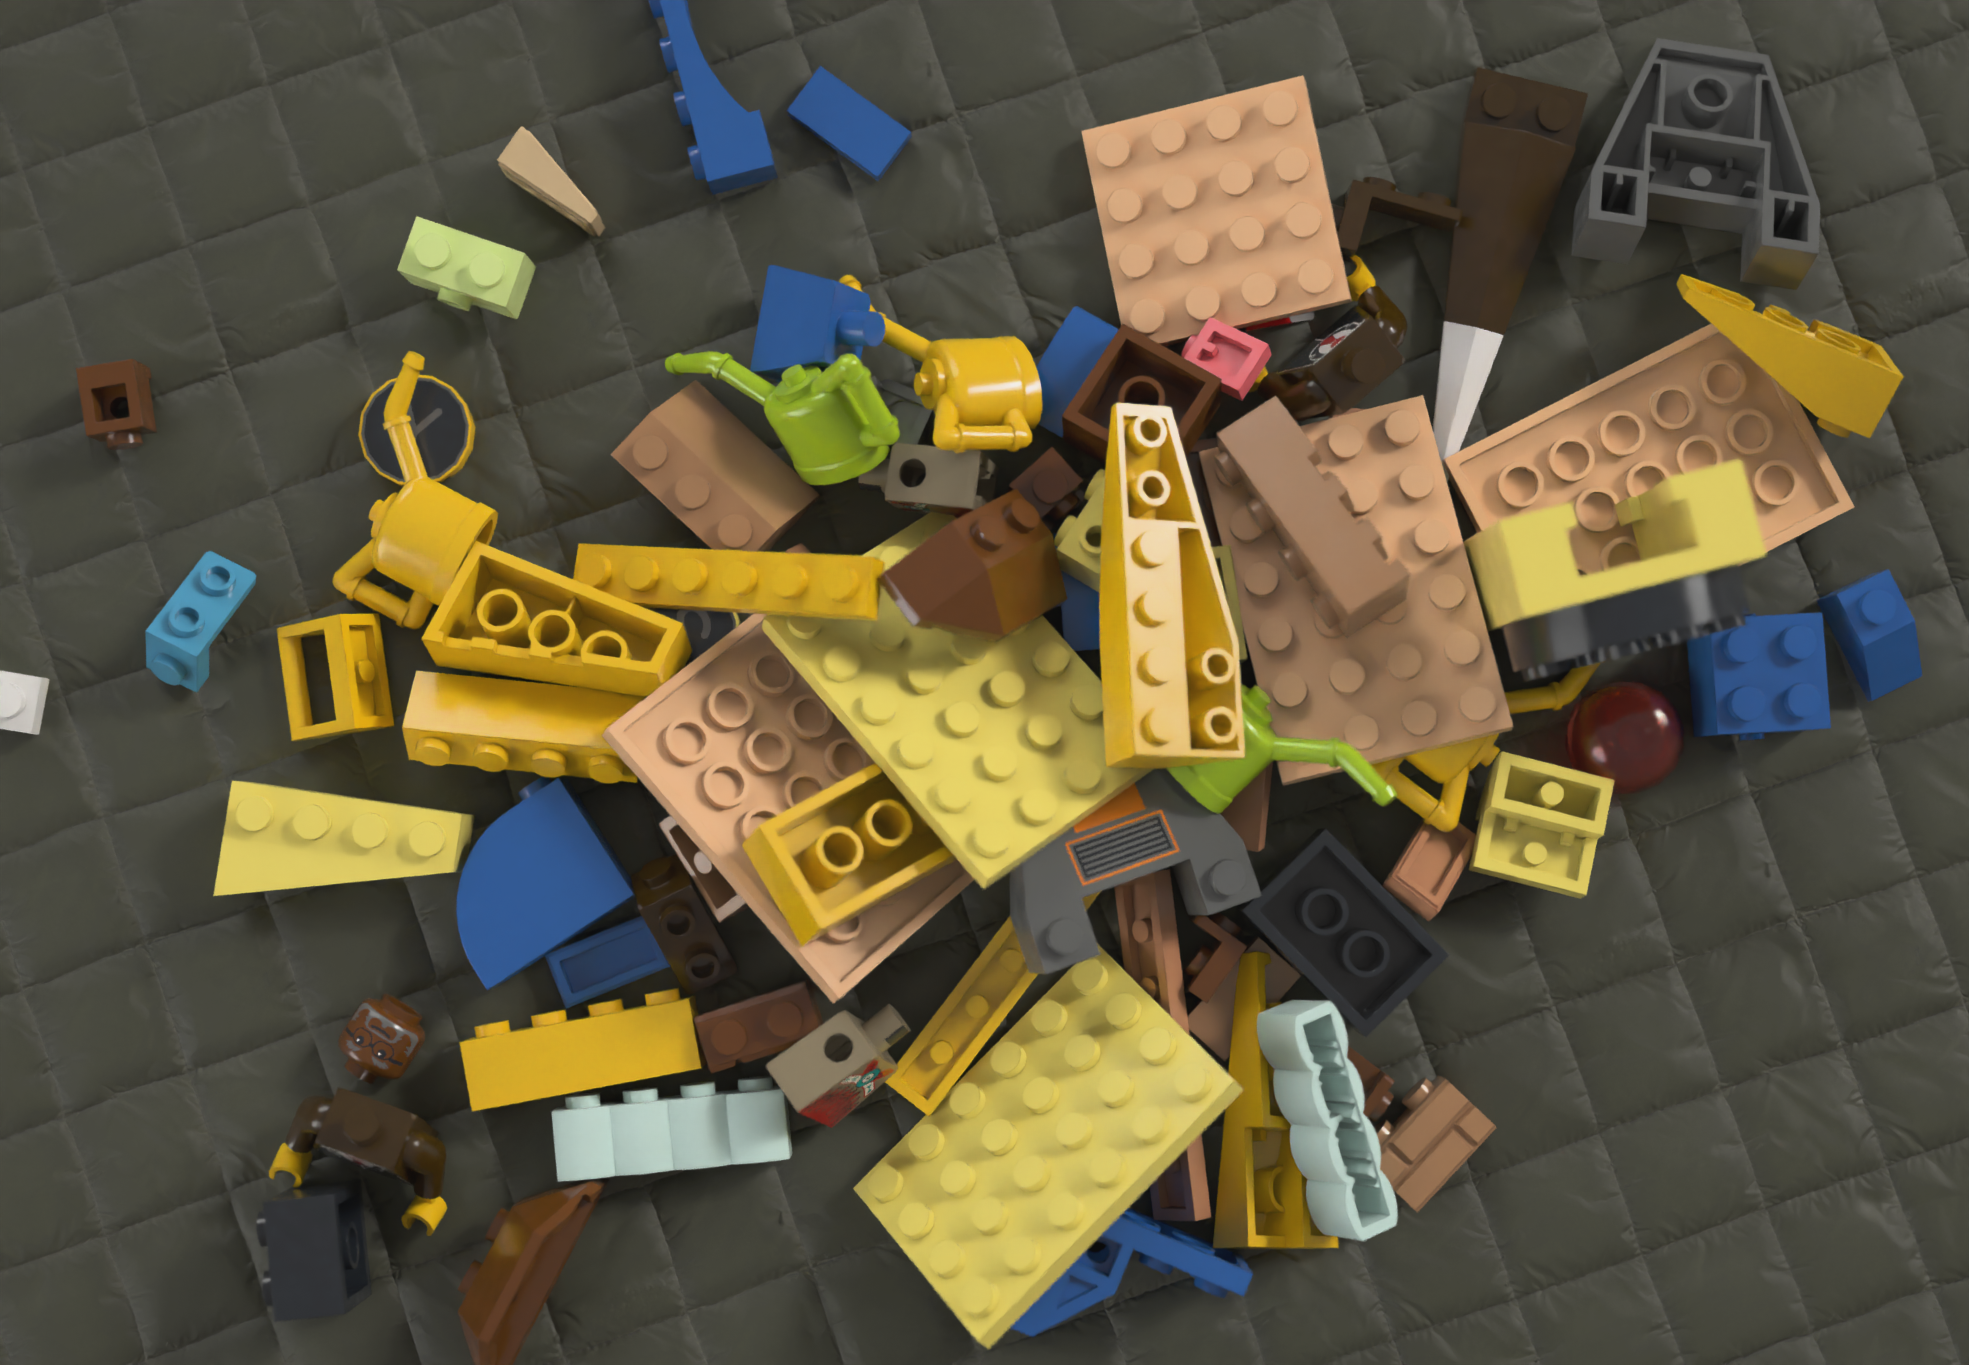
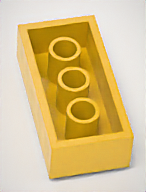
M876 763L760 824L742 843V847L802 947L957 860L956 856Z

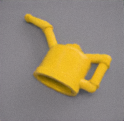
M845 275L839 280L842 284L862 291L860 282L852 275ZM870 304V309H869V311H875V312H876V310L874 309V307ZM879 312L885 322V335L882 342L922 362L920 373H916L914 377V391L917 396L921 397L924 407L928 410H933L935 413L933 441L939 449L945 451L953 450L955 453H963L965 450L1007 449L1009 452H1016L1030 445L1033 439L1030 429H1035L1041 418L1042 389L1032 355L1021 340L1015 336L981 339H940L931 342L887 319L884 313Z
M408 351L402 360L404 364L384 409L385 423L382 424L384 430H388L406 484L399 493H392L385 502L380 499L375 502L368 516L369 520L373 521L371 529L373 539L335 572L332 582L338 591L347 595V599L351 601L357 600L391 618L401 628L406 626L410 629H419L425 623L433 604L440 606L475 541L489 546L497 524L498 512L481 502L476 503L428 477L409 423L412 421L410 415L407 416L420 370H424L425 361L422 355L413 351ZM374 568L387 577L414 590L411 599L407 602L369 582L366 575Z
M1605 661L1572 669L1559 683L1552 682L1544 687L1504 692L1510 714L1551 708L1553 711L1561 710L1563 706L1570 704L1579 695L1601 663H1605ZM1499 733L1375 763L1371 767L1387 785H1392L1397 793L1396 798L1424 818V823L1427 825L1432 824L1442 832H1450L1459 822L1469 771L1478 765L1479 762L1487 767L1496 758L1500 748L1494 745ZM1404 759L1433 781L1443 784L1439 800L1398 771L1399 765Z

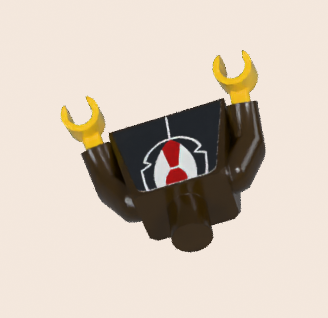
M1356 255L1350 257V259L1357 268L1347 277L1351 299L1352 301H1358V305L1353 306L1278 372L1268 374L1264 366L1248 391L1253 392L1257 390L1258 395L1266 401L1276 396L1294 420L1305 421L1307 419L1344 414L1397 370L1405 361L1397 348L1403 343L1408 328L1407 320L1379 286H1375L1376 281L1361 258Z
M339 1087L334 1098L313 1095L302 1101L287 1134L286 1143L279 1147L269 1170V1177L273 1180L279 1170L292 1173L296 1177L293 1187L297 1188L302 1184L313 1157L311 1151L314 1149L322 1154L413 1186L416 1196L401 1219L403 1226L407 1229H410L417 1218L427 1226L426 1235L431 1236L447 1210L446 1202L440 1197L443 1191L447 1154L443 1142L437 1139L439 1132L412 1113Z

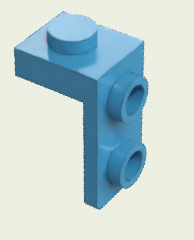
M212 551L206 552L145 631L146 668L150 669L157 678L167 684H180L197 693L209 677V646L255 586L256 574Z

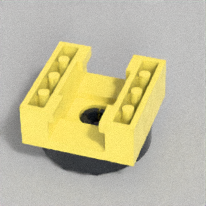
M1741 459L1668 477L1654 484V488L1615 504L1620 527L1632 524L1641 562L1579 577L1567 531L1578 526L1572 502L1499 520L1465 540L1463 543L1487 631L1502 628L1513 672L1521 670L1523 681H1528L1747 625L1744 613L1751 612L1739 565L1767 554Z

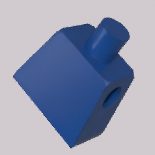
M768 265L750 371L781 382L782 373L794 365H801L802 368L817 366L821 371H824L844 354L856 355L861 361L863 346L876 347L882 342L885 335L884 319L880 313L869 311L870 297L862 291L831 279L776 265Z

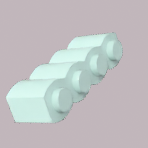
M1290 1000L1258 1013L1257 1035L1259 1044L1265 1058L1275 1069L1273 1077L1275 1098L1283 1116L1291 1124V1151L1298 1169L1307 1178V1205L1315 1225L1324 1235L1360 1241L1369 1239L1396 1226L1397 1203L1395 1194L1389 1180L1380 1170L1381 1150L1379 1140L1373 1125L1363 1114V1086L1356 1068L1347 1058V1033L1340 1013L1330 1001Z
M772 1076L738 1079V1089L730 1091H715V1082L708 1081L680 1085L681 1095L658 1097L657 1087L624 1090L623 1101L601 1102L600 1093L565 1096L566 1106L557 1107L551 1111L557 1180L576 1181L790 1159L792 1156V1143L787 1096L779 1085L773 1086Z

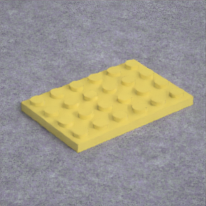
M930 512L862 556H871L884 561V571H886L956 518L952 515ZM881 587L877 621L770 614L763 618L761 629L983 889L990 886L1154 770L1153 768L1106 767L1102 681L1044 616L995 642L957 635L933 626L931 629L914 627L885 589Z
M1099 944L1097 945L1101 955L1074 964L946 1094L930 1117L925 1115L853 1188L974 1338L988 1349L1244 1090Z

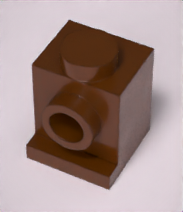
M127 359L76 368L86 436L99 442L107 441V448L110 450H123L142 446V435L157 433L149 379H152L149 367L134 359ZM127 400L130 415L119 419L117 408L121 402Z
M1053 447L1048 449L1017 477L1008 488V493L1018 489L1025 500L1035 507L1040 519L1050 532L1086 500L1084 498L1085 493L1080 489L1083 480Z

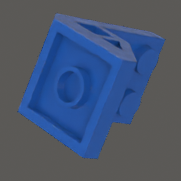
M1128 1207L1096 1240L1105 1244V1246L1100 1250L1088 1248L1010 1328L1032 1337L1115 1294L1133 1249L1140 1254L1138 1261L1168 1275H1171L1174 1267L1186 1271L1195 1278L1193 1284L1196 1287L1221 1298H1226L1229 1290L1244 1296L1253 1273L1242 1255L1228 1249L1213 1248V1243L1163 1221L1154 1220L1153 1217Z

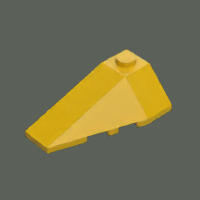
M1683 274L1680 275L1676 285L1683 299L1818 417L1817 424L1820 427L1844 438H1848L1851 432H1855L1870 439L1904 377L1881 345L1815 319L1808 329L1807 324L1792 316L1786 309L1771 304L1765 308L1763 313L1753 311L1755 304L1739 293Z

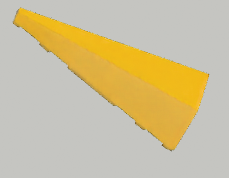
M1264 952L1243 953L1240 957L1236 981L1228 1074L1244 1090L1225 1108L1213 1248H1339L1338 1237L1324 1235L1317 1228L1310 1215L1306 1198L1307 1178L1298 1169L1291 1151V1124L1283 1116L1275 1098L1273 1086L1275 1069L1265 1058L1258 1040V1013L1265 1011L1266 1007L1268 1010L1281 1004V1002L1266 1003L1265 965L1272 963L1270 954Z

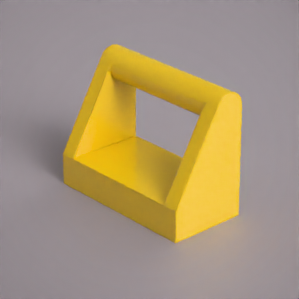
M337 614L277 628L292 741L394 726L379 614ZM325 634L336 720L313 725L301 638Z

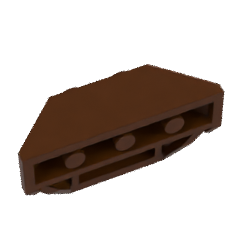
M1018 489L951 521L877 578L878 582L912 626L924 629H931L933 626L957 635L995 642L1059 607L1067 600L1053 535L1040 519L1035 507L1025 500Z
M604 1177L580 1180L524 1198L516 1203L510 1212L504 1208L500 1209L485 1237L486 1240L493 1243L483 1263L477 1260L472 1262L458 1288L459 1292L466 1295L458 1310V1314L474 1365L514 1364L610 1179Z

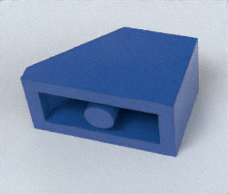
M1889 569L1866 575L1816 600L1868 702L1922 676L1915 619Z

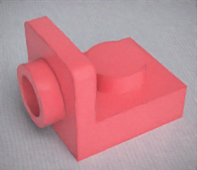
M1211 317L1199 335H1192L1188 339L1181 354L1183 358L1221 378V391L1243 401L1272 355L1269 344Z

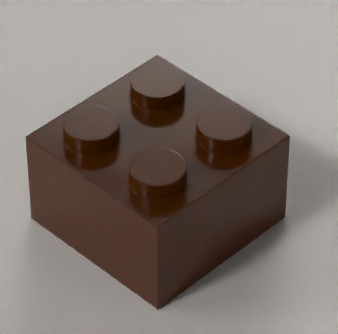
M1122 324L1061 416L1064 441L1106 465L1113 405L1124 403L1171 407L1186 458L1221 405L1222 379Z

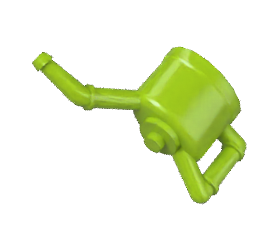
M714 351L686 355L675 353L665 360L666 370L676 375H683L685 373L712 374V377L716 380L721 379L763 405L766 417L792 459L795 470L801 480L810 485L840 483L868 472L886 459L890 451L888 445L896 443L900 436L897 426L898 420L894 415L890 414L870 379L871 373L869 369L863 367L859 358L853 354L840 356L824 371H821L817 366L802 368L801 365H794L782 373V381L777 387L734 361L733 356L728 353L722 354Z
M1241 684L1245 758L1167 768L1184 789L1199 803L1217 814H1220L1229 806L1233 798L1274 760L1329 764L1330 767L1334 768L1340 766L1374 796V801L1382 806H1386L1397 796L1392 785H1387L1355 748L1348 743L1341 742L1339 738L1317 740L1277 737L1269 725L1273 718L1266 707L1271 703V700L1256 685L1249 689Z

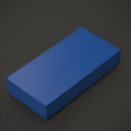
M821 66L787 109L789 117L877 181L881 179L912 137L911 131Z
M642 916L545 955L565 1008L670 967Z

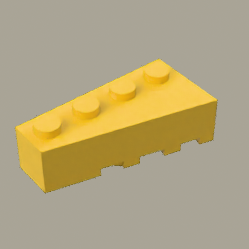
M475 541L421 638L437 666L648 697L680 672L692 653L683 623L478 541Z

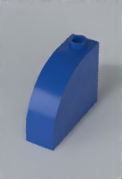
M543 776L523 788L518 793L522 802L508 810L486 829L476 842L464 865L457 893L456 914L458 930L467 958L487 990L505 983L545 955L635 898V891L629 873L568 779L557 778L552 782L549 777Z

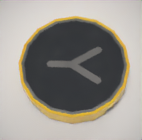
M419 375L407 416L410 415L412 421L409 423L429 478L440 483L448 477L454 476L465 465L473 450L475 425L468 405L452 386L433 376ZM397 378L388 380L371 394L361 412L358 436L364 457L377 473L403 487L406 483L388 430H384L382 425L385 423V405Z

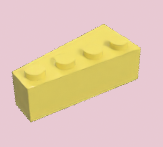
M232 781L213 896L462 872L469 855L475 815L255 782Z

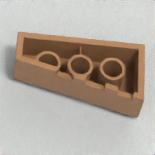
M1276 396L1217 433V444L1220 453L1214 456L1216 464L1232 486L1241 482L1252 498L1250 502L1246 503L1249 513L1264 533L1273 529L1284 545V548L1278 551L1280 558L1296 581L1305 577L1317 594L1316 597L1311 599V602L1329 629L1338 625L1347 638L1406 600L1410 580L1409 571L1399 558L1387 564L1385 560L1388 559V555L1381 543L1383 541L1381 534L1369 518L1365 520L1360 519L1357 522L1353 519L1350 513L1355 509L1347 489L1331 471H1327L1324 474L1319 472L1316 466L1322 461L1318 451Z

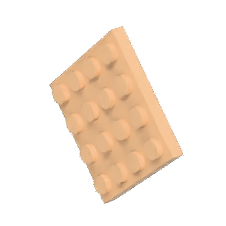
M1303 75L1081 131L1121 325L1125 324L1158 344L1167 346L1188 341L1192 335H1199L1210 317L1235 329L1352 302L1306 80Z

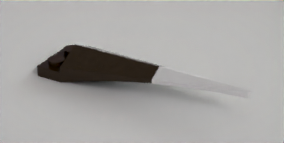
M1479 67L1476 68L1473 74L1460 128L1454 208L1462 210L1463 213L1460 223L1452 229L1433 420V433L1446 481H1448L1449 475L1442 460L1459 452L1576 150L1575 144L1588 93Z

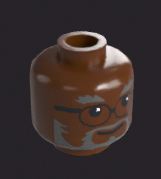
M383 994L380 1000L371 998L363 1000L338 1040L339 1048L349 1058L344 1067L357 1078L370 1084H374L378 1077L389 1080L399 1079L403 1076L424 1043L425 1032L419 1024L423 1017L408 1004L388 994Z

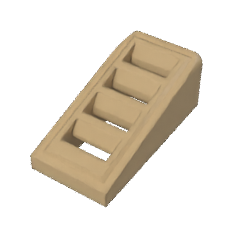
M523 126L520 127L497 159L498 165L505 176L594 237L595 235L600 236L605 226L596 209L532 133Z

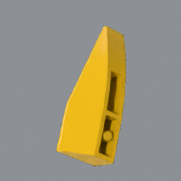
M1116 403L1112 406L1105 469L1100 559V659L1106 767L1162 769L1245 758L1238 639L1171 407Z

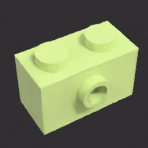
M416 216L397 270L411 284L437 292V300L449 306L470 311L473 304L518 320L536 266L521 251Z

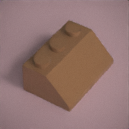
M697 380L651 411L610 454L713 550L769 552L820 497L809 484L803 482L794 470Z

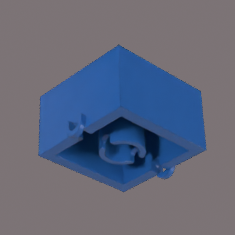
M1822 612L1761 616L1748 614L1744 615L1747 623L1745 626L1687 640L1694 737L1739 735L1740 740L1765 739L1764 733L1798 732L1831 728Z

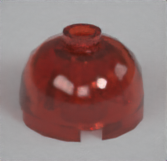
M1615 681L1590 690L1574 706L1570 715L1571 720L1568 724V735H1565V749L1573 769L1615 780L1612 794H1638L1658 786L1676 769L1684 751V725L1677 708L1662 692L1640 682Z

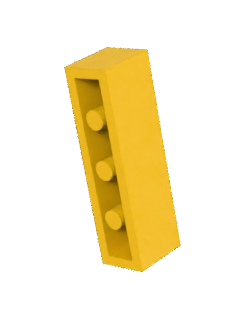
M416 671L402 730L409 760L421 761L431 766L456 764L475 766L490 772H498L505 769L535 772L538 775L549 778L565 775L593 778L602 783H616L619 781L638 783V777L602 735L610 725L646 697L583 687Z
M679 988L645 994L646 1005L624 1009L622 999L588 1005L589 1016L567 1020L566 1010L564 1009L531 1016L532 1027L510 1030L509 1020L475 1026L476 1037L460 1042L471 1110L478 1111L704 1067L707 1064V1060L694 1017L698 1016L695 996L680 998Z

